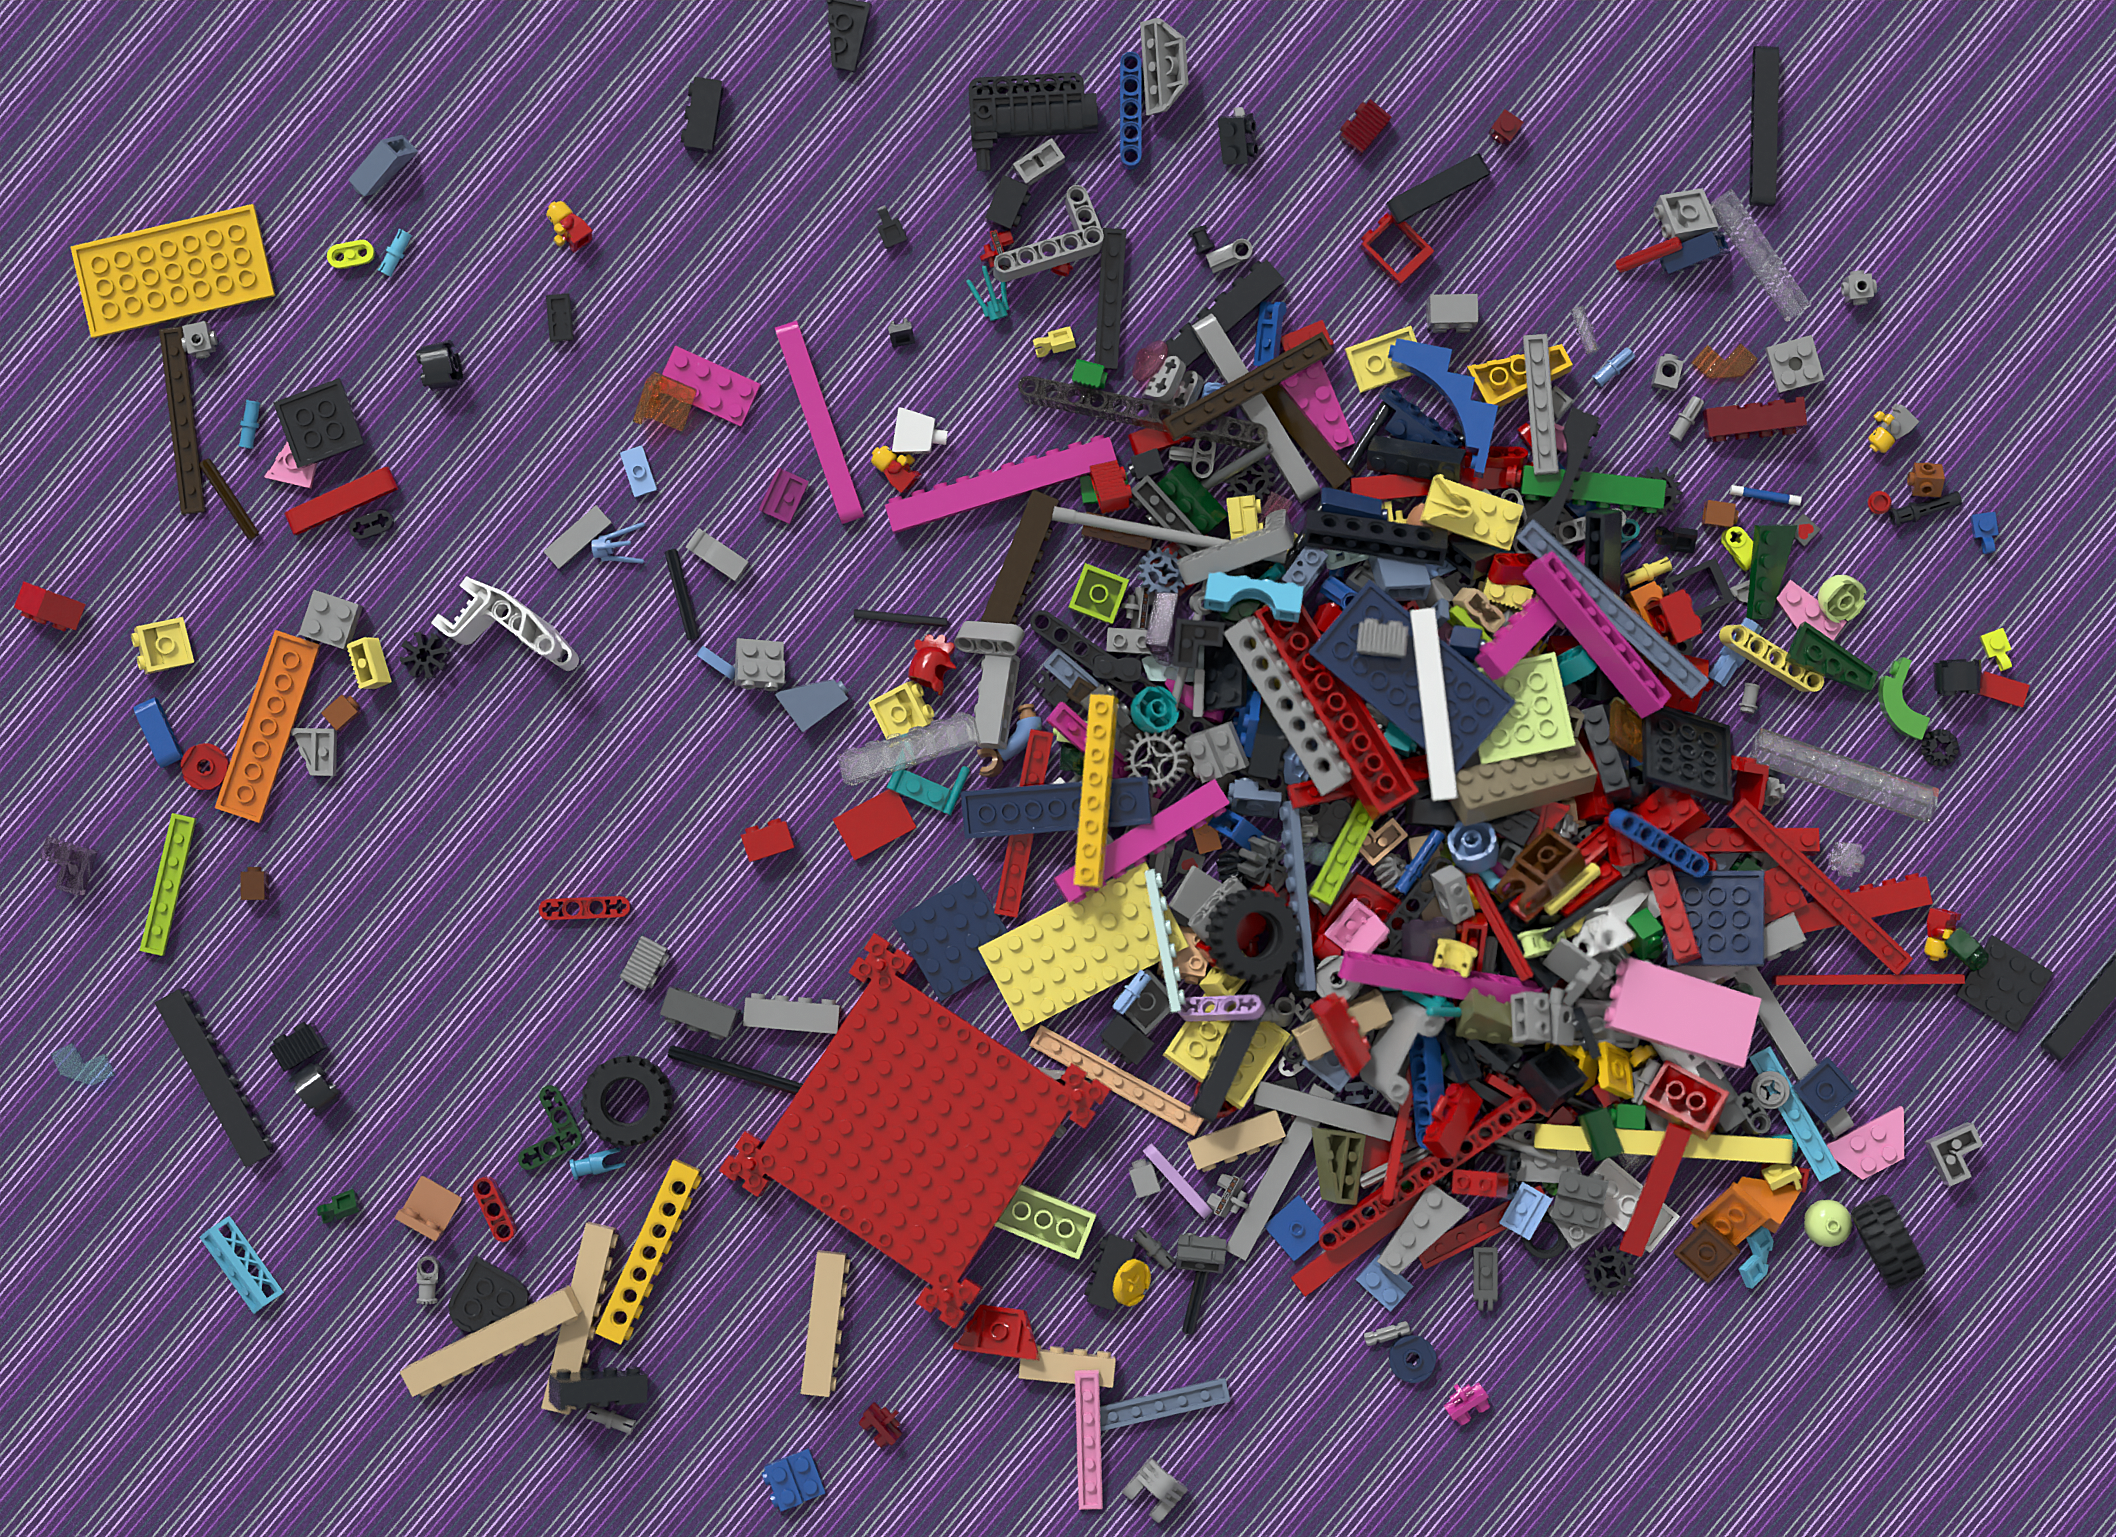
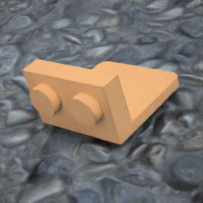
M1179 925L1189 946L1176 952L1177 957L1173 958L1174 966H1179L1181 979H1185L1184 982L1198 984L1205 978L1207 960L1195 947L1201 938L1190 927ZM1161 960L1158 964L1157 974L1165 979Z

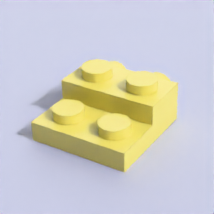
M183 617L137 626L134 629L135 633L131 634L133 646L138 647L140 656H137L138 667L140 670H144L145 675L194 663Z
M914 680L906 682L868 702L888 744L894 743L934 722L932 718L934 717V711L929 704H925L922 698L924 695L923 688L919 683L915 684Z

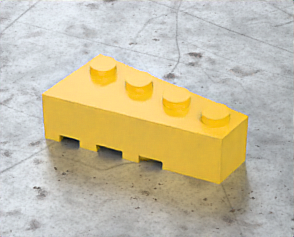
M1562 344L1548 347L1551 381L1571 372L1573 364ZM1524 354L1513 355L1501 360L1487 361L1484 364L1467 366L1466 374L1475 377L1474 389L1481 402L1498 405V408L1527 394Z

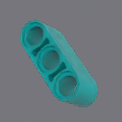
M1578 645L1556 657L1562 687L1592 673L1598 665L1582 645Z

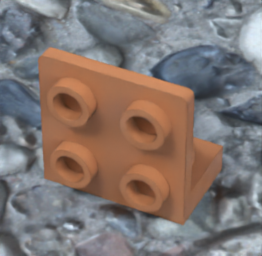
M421 1176L404 1207L397 1212L395 1219L436 1242L444 1233L461 1203L462 1197L429 1178Z

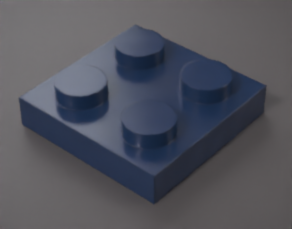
M1828 1056L1791 1087L1822 1123H1826L1859 1093Z

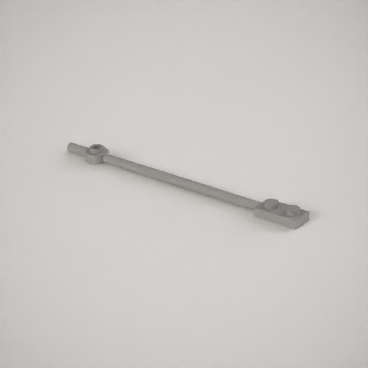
M1208 579L1203 581L1201 591L1195 592L1190 598V608L1194 612L1193 620L1202 621L1203 616L1212 611L1201 606L1202 600L1205 599ZM1179 667L1172 695L1177 701L1175 705L1176 712L1189 669L1186 667ZM1172 727L1167 730V731H1168L1167 739H1169V737H1170ZM1159 741L1157 749L1160 753L1165 754L1167 745ZM1154 756L1152 764H1155L1156 767L1159 766L1158 762H1161V759H1164V757ZM1151 769L1148 778L1151 780H1157L1156 775H1154V772ZM1149 785L1152 817H1154L1157 813L1160 799L1153 797L1152 785ZM1139 825L1126 826L1124 835Z

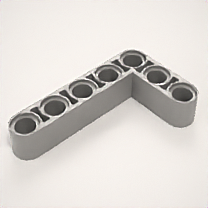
M1073 185L1067 190L1065 207L1075 231L999 254L995 258L993 267L995 279L1007 282L1099 253L1104 235L1089 195L1084 187ZM1078 197L1081 201L1075 202L1071 198ZM1084 217L1089 219V222H1082L1079 219ZM1094 238L1098 242L1090 243L1087 239ZM1073 245L1075 249L1069 250L1065 246ZM1048 251L1053 253V256L1048 257L1043 253ZM1027 258L1030 259L1032 262L1026 264L1023 263L1021 259ZM1006 265L1010 269L1001 270L999 266Z
M1508 489L1502 493V499H1505L1509 494L1516 495L1518 498L1517 504L1524 506L1522 497L1517 490ZM1523 507L1521 518L1524 520L1525 523L1527 515L1525 508ZM1622 511V528H1623L1624 525H1625V522H1626V515H1625V513ZM1586 516L1561 523L1560 526L1555 525L1552 532L1556 534L1555 539L1563 546L1585 540ZM1567 526H1571L1576 530V536L1572 539H1567L1563 536V529ZM1522 528L1516 529L1512 542L1515 553H1533L1530 550L1526 552L1518 550L1517 543L1519 541L1516 537Z
M1280 509L1266 516L1265 528L1179 559L1176 563L1185 585L1194 584L1208 579L1209 573H1225L1290 549L1294 543V530L1286 510Z

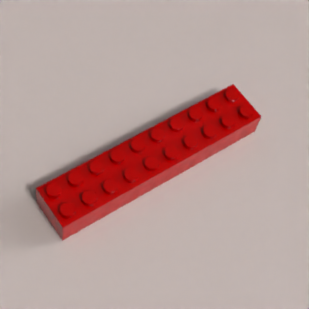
M1301 603L1298 623L1274 619L1268 605L1254 612L1252 616H1255V618L1262 622L1266 636L1275 643L1278 656L1287 663L1289 667L1288 672L1292 679L1299 683L1305 700L1312 704L1315 717L1324 724L1326 728L1325 733L1329 740L1336 744L1340 758L1349 765L1350 774L1353 778L1348 782L1372 821L1415 796L1419 792L1360 696L1308 653L1322 635L1303 604Z

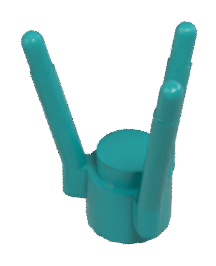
M982 266L991 301L987 302L988 307L971 280L966 282L981 306L984 316H989L990 321H995L1008 316L1007 310H1010L1007 303L1006 283L1001 282V302L1000 298L996 299L986 266Z

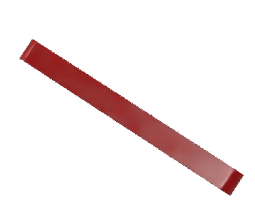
M1521 1092L1471 1125L1464 1140L1470 1141L1472 1146L1467 1150L1459 1148L1455 1158H1452L1450 1162H1441L1440 1158H1437L1431 1152L1402 1172L1401 1176L1396 1177L1395 1185H1399L1397 1198L1393 1199L1389 1205L1380 1203L1383 1186H1381L1356 1205L1331 1220L1319 1231L1320 1246L1327 1251L1337 1249L1530 1118L1536 1111V1104L1532 1095L1527 1092ZM1523 1100L1531 1102V1106L1526 1110L1518 1107L1519 1103ZM1502 1114H1509L1511 1120L1507 1123H1501L1499 1117ZM1483 1127H1489L1492 1130L1488 1136H1481L1479 1131ZM1424 1167L1433 1169V1173L1429 1176H1423L1420 1171ZM1405 1180H1410L1414 1185L1410 1189H1403L1401 1183ZM1365 1207H1372L1375 1211L1372 1215L1366 1216L1362 1213V1210ZM1346 1220L1355 1222V1226L1351 1229L1344 1228L1342 1224ZM1327 1233H1332L1336 1238L1332 1242H1327L1323 1239V1236Z

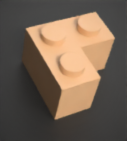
M1390 818L1376 832L1370 828L1358 853L1372 867L1405 839L1408 834L1394 818Z

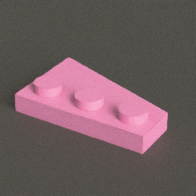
M1791 580L1787 582L1776 598V602L1797 630L1799 625L1806 621L1828 638L1834 640L1847 623L1844 619L1839 620L1841 623H1836L1827 618L1820 609L1818 600Z

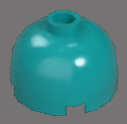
M1146 687L1134 697L1131 704L1133 723L1138 729L1150 734L1167 731L1176 724L1179 717V711L1176 712L1175 705L1177 701L1175 697L1164 687Z

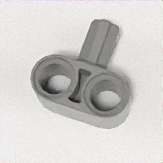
M1202 434L1196 439L1193 449L1172 446L1169 451V459L1190 462L1192 474L1198 480H1203L1212 474L1216 441L1211 435ZM1201 440H1208L1212 448L1209 451H1202L1199 448V442ZM1205 463L1209 467L1208 473L1204 475L1199 474L1196 471V465Z

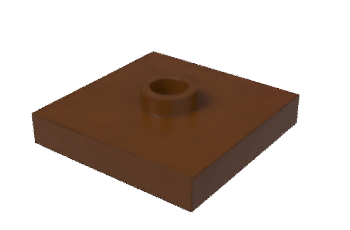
M1706 1219L1673 1251L1679 1259L1707 1284L1741 1252L1738 1247Z

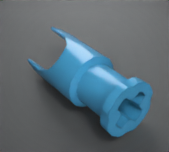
M622 1148L593 1153L587 1158L576 1161L574 1159L569 1160L574 1180H578L580 1176L593 1173L597 1175L625 1166L626 1163L606 1165L602 1161L607 1155L619 1152Z

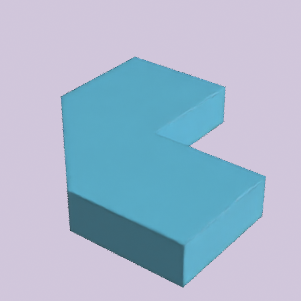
M1763 1226L1758 1227L1746 1237L1753 1255L1739 1268V1271L1748 1288H1753L1768 1272L1769 1265L1766 1263L1768 1253L1772 1251L1774 1241L1769 1230Z

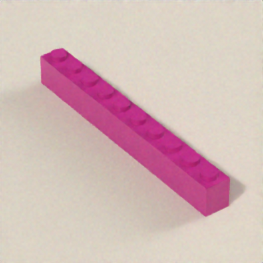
M1104 435L1095 436L1090 439V443L1082 445L1080 441L1068 445L1069 449L1059 451V448L1045 452L1046 456L1037 458L1036 455L1024 458V463L1015 465L1014 462L1001 465V470L992 472V469L978 472L979 476L970 479L968 475L956 479V483L952 485H947V482L933 486L934 490L925 492L924 489L911 493L912 497L902 499V496L891 498L888 500L889 504H886L885 508L892 531L895 534L1027 494L1033 490L1037 491L1089 475V466L1117 460L1110 437L1104 438Z

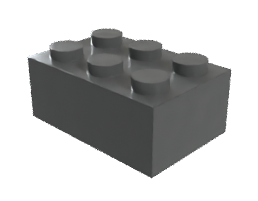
M673 986L668 989L660 1015L665 1016L664 1020L676 1025L683 1022L687 1024V1029L696 1032H702L703 1029L710 1032L708 1036L722 1040L724 1037L731 1036L740 1009Z

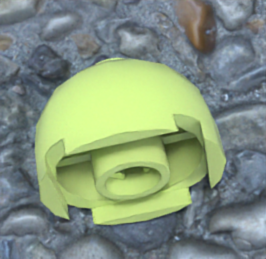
M1835 575L1826 580L1819 589V607L1825 616L1833 622L1841 623L1839 620L1843 619L1849 621L1858 615L1864 607L1866 601L1863 598L1864 593L1866 594V589L1853 577Z
M1817 1201L1809 1207L1804 1217L1806 1234L1812 1241L1821 1246L1832 1247L1846 1241L1852 1230L1853 1224L1850 1213L1845 1206L1837 1201Z

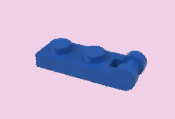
M1263 301L1260 304L1253 366L1259 367L1279 356L1283 316L1287 311L1284 302L1272 304L1270 301Z

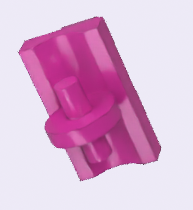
M1479 1382L1472 1387L1468 1384L1462 1389L1458 1384L1454 1385L1453 1387L1457 1392L1451 1395V1401L1444 1405L1453 1421L1456 1420L1461 1425L1470 1421L1471 1417L1467 1411L1473 1407H1476L1479 1413L1490 1408L1487 1400L1489 1396Z

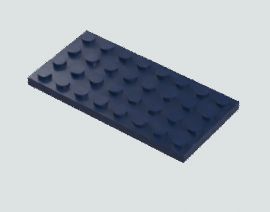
M1369 580L1308 653L1427 752L1411 614ZM1365 619L1379 620V624L1388 625L1389 621L1402 622L1403 627H1408L1405 657L1398 658L1356 653L1360 622L1365 623ZM1438 637L1454 774H1456L1517 701Z

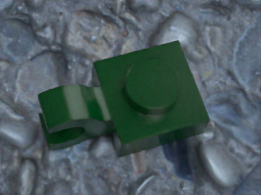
M354 1189L331 1197V1203L317 1207V1214L322 1217L323 1224L331 1222L334 1216L339 1220L360 1212L357 1194Z

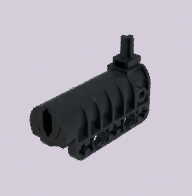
M1078 73L979 77L973 79L969 84L972 152H976L977 172L991 171L990 151H993V143H998V139L1098 133L1096 93H1084V81ZM1063 85L1064 91H1060V86ZM1072 85L1075 86V88H1076L1075 90H1072V89H1071V86H1072ZM1052 86L1055 90L1050 92L1046 91L1045 88ZM1024 88H1029V92H1024ZM990 89L993 90V95H990ZM1000 89L1008 90L1006 94L998 93ZM977 91H982V95H977Z

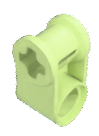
M1551 928L1530 930L1519 934L1517 938L1521 940L1525 953L1523 956L1525 959H1531L1540 955L1550 954L1561 938L1566 939L1564 931L1552 939L1554 944L1551 941L1547 943L1542 938V935Z

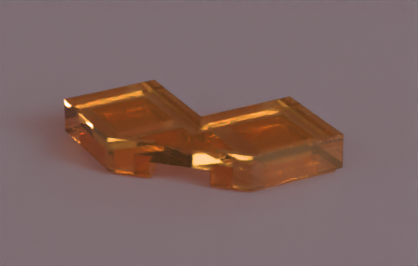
M1741 343L1725 360L1707 345L1691 364L1708 379L1742 377L1757 361V358Z

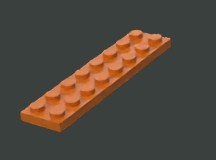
M277 630L274 631L215 805L216 809L261 823L291 736V729L294 727L321 645Z

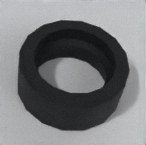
M1545 1213L1540 1223L1548 1222L1557 1229V1243L1548 1250H1541L1533 1245L1531 1238L1528 1240L1521 1236L1524 1247L1533 1256L1540 1259H1551L1558 1256L1564 1250L1567 1240L1553 1219H1551V1216Z

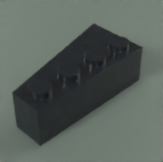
M636 1366L626 1367V1370L617 1371V1368L606 1367L603 1368V1371L596 1372L592 1368H582L580 1372L558 1369L557 1373H549V1402L559 1411L567 1410V1405L576 1407V1409H585L588 1403L598 1407L609 1406L610 1401H614L616 1405L647 1403L648 1374Z

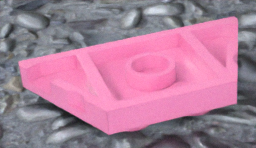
M1899 1106L1827 1143L1835 1160L1863 1180L1904 1159L1903 1107Z

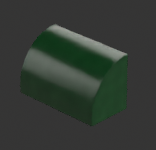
M1603 1106L1577 1117L1594 1161L1607 1159L1624 1152L1607 1107Z

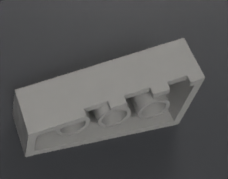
M1433 1184L1429 1185L1414 1204L1377 1259V1262L1398 1275L1470 1209Z

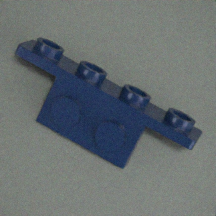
M1387 387L1379 395L1381 400L1396 410V413L1385 427L1396 438L1432 444L1435 440L1442 446L1459 448L1462 444L1454 433L1446 431L1439 425L1437 420L1421 412L1416 404L1404 399L1399 391Z

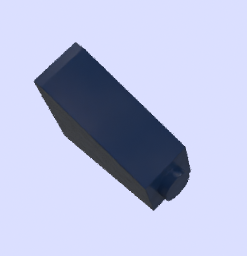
M1710 231L1683 242L1681 250L1660 258V263L1663 270L1667 271L1668 274H1676L1728 255L1731 251L1723 231Z
M1328 487L1322 488L1321 505L1323 512L1389 521L1388 509L1383 508L1381 499Z

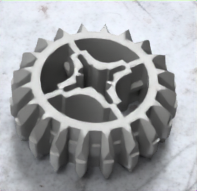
M1163 731L1161 736L1156 732L1153 733V736L1145 732L1146 738L1140 733L1136 734L1139 742L1130 740L1129 743L1134 748L1125 749V752L1131 753V757L1123 758V761L1131 762L1130 766L1124 767L1125 771L1133 770V773L1128 777L1144 776L1139 769L1150 767L1157 780L1149 779V785H1152V792H1157V785L1160 786L1161 791H1166L1165 783L1171 788L1174 787V782L1171 779L1174 778L1180 781L1182 778L1177 775V772H1186V769L1180 767V763L1186 764L1188 760L1180 759V755H1185L1187 752L1186 750L1178 751L1177 749L1183 743L1179 741L1174 744L1173 742L1176 739L1174 734L1167 739L1168 731ZM1154 740L1165 743L1172 752L1160 753L1154 744ZM1147 743V757L1137 762L1139 750ZM1154 753L1156 757H1166L1161 759V762H1158L1160 765L1157 767L1151 763L1144 764L1150 761ZM1174 759L1171 772L1164 777L1163 766L1165 762Z

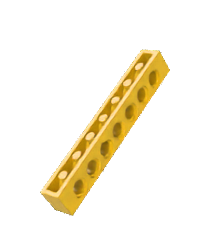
M1090 694L1074 884L1079 887H1103L1118 699L1115 696Z
M676 1158L672 1161L597 1327L596 1334L620 1345L624 1340L629 1341L634 1330L631 1324L634 1318L639 1319L644 1306L640 1305L643 1297L648 1298L654 1286L650 1283L653 1275H659L663 1263L660 1262L663 1253L668 1254L673 1244V1241L670 1240L673 1232H678L683 1222L682 1219H679L683 1210H688L693 1198H690L689 1195L692 1189L697 1190L702 1180V1177L699 1176L700 1169ZM676 1181H681L685 1184L686 1190L684 1193L678 1194L674 1191L673 1185ZM665 1203L675 1205L676 1212L674 1215H667L664 1212ZM661 1224L666 1228L665 1236L659 1237L654 1233L655 1225ZM652 1246L656 1249L655 1258L646 1257L644 1253L645 1247ZM643 1268L647 1273L646 1279H637L634 1273L635 1269ZM626 1290H634L637 1294V1299L635 1301H628L625 1298ZM617 1311L626 1313L627 1321L625 1323H619L615 1319Z

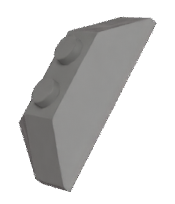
M1161 18L1140 22L1146 115L1148 116L1166 112L1188 86L1185 37Z

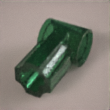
M1062 744L1059 769L1072 771L1077 776H1083L1085 755L1073 744Z

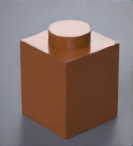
M1707 500L1704 502L1701 525L1723 529L1732 528L1733 524H1737L1739 511L1735 510L1736 504Z
M341 694L321 714L336 731H341L361 712L358 710L359 703L351 695L347 697Z

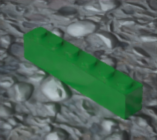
M1525 465L1523 467L1520 495H1525V500L1539 501L1540 497L1549 498L1550 501L1562 483L1565 470L1558 469V474L1534 476V467ZM1582 471L1579 481H1573L1570 488L1574 490L1571 498L1572 505L1586 506L1587 502L1596 503L1597 508L1610 509V505H1619V509L1624 511H1633L1634 507L1643 508L1644 513L1657 514V510H1662L1664 507L1666 480Z

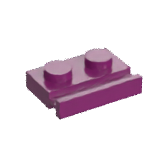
M778 467L759 511L790 525L809 485V481Z

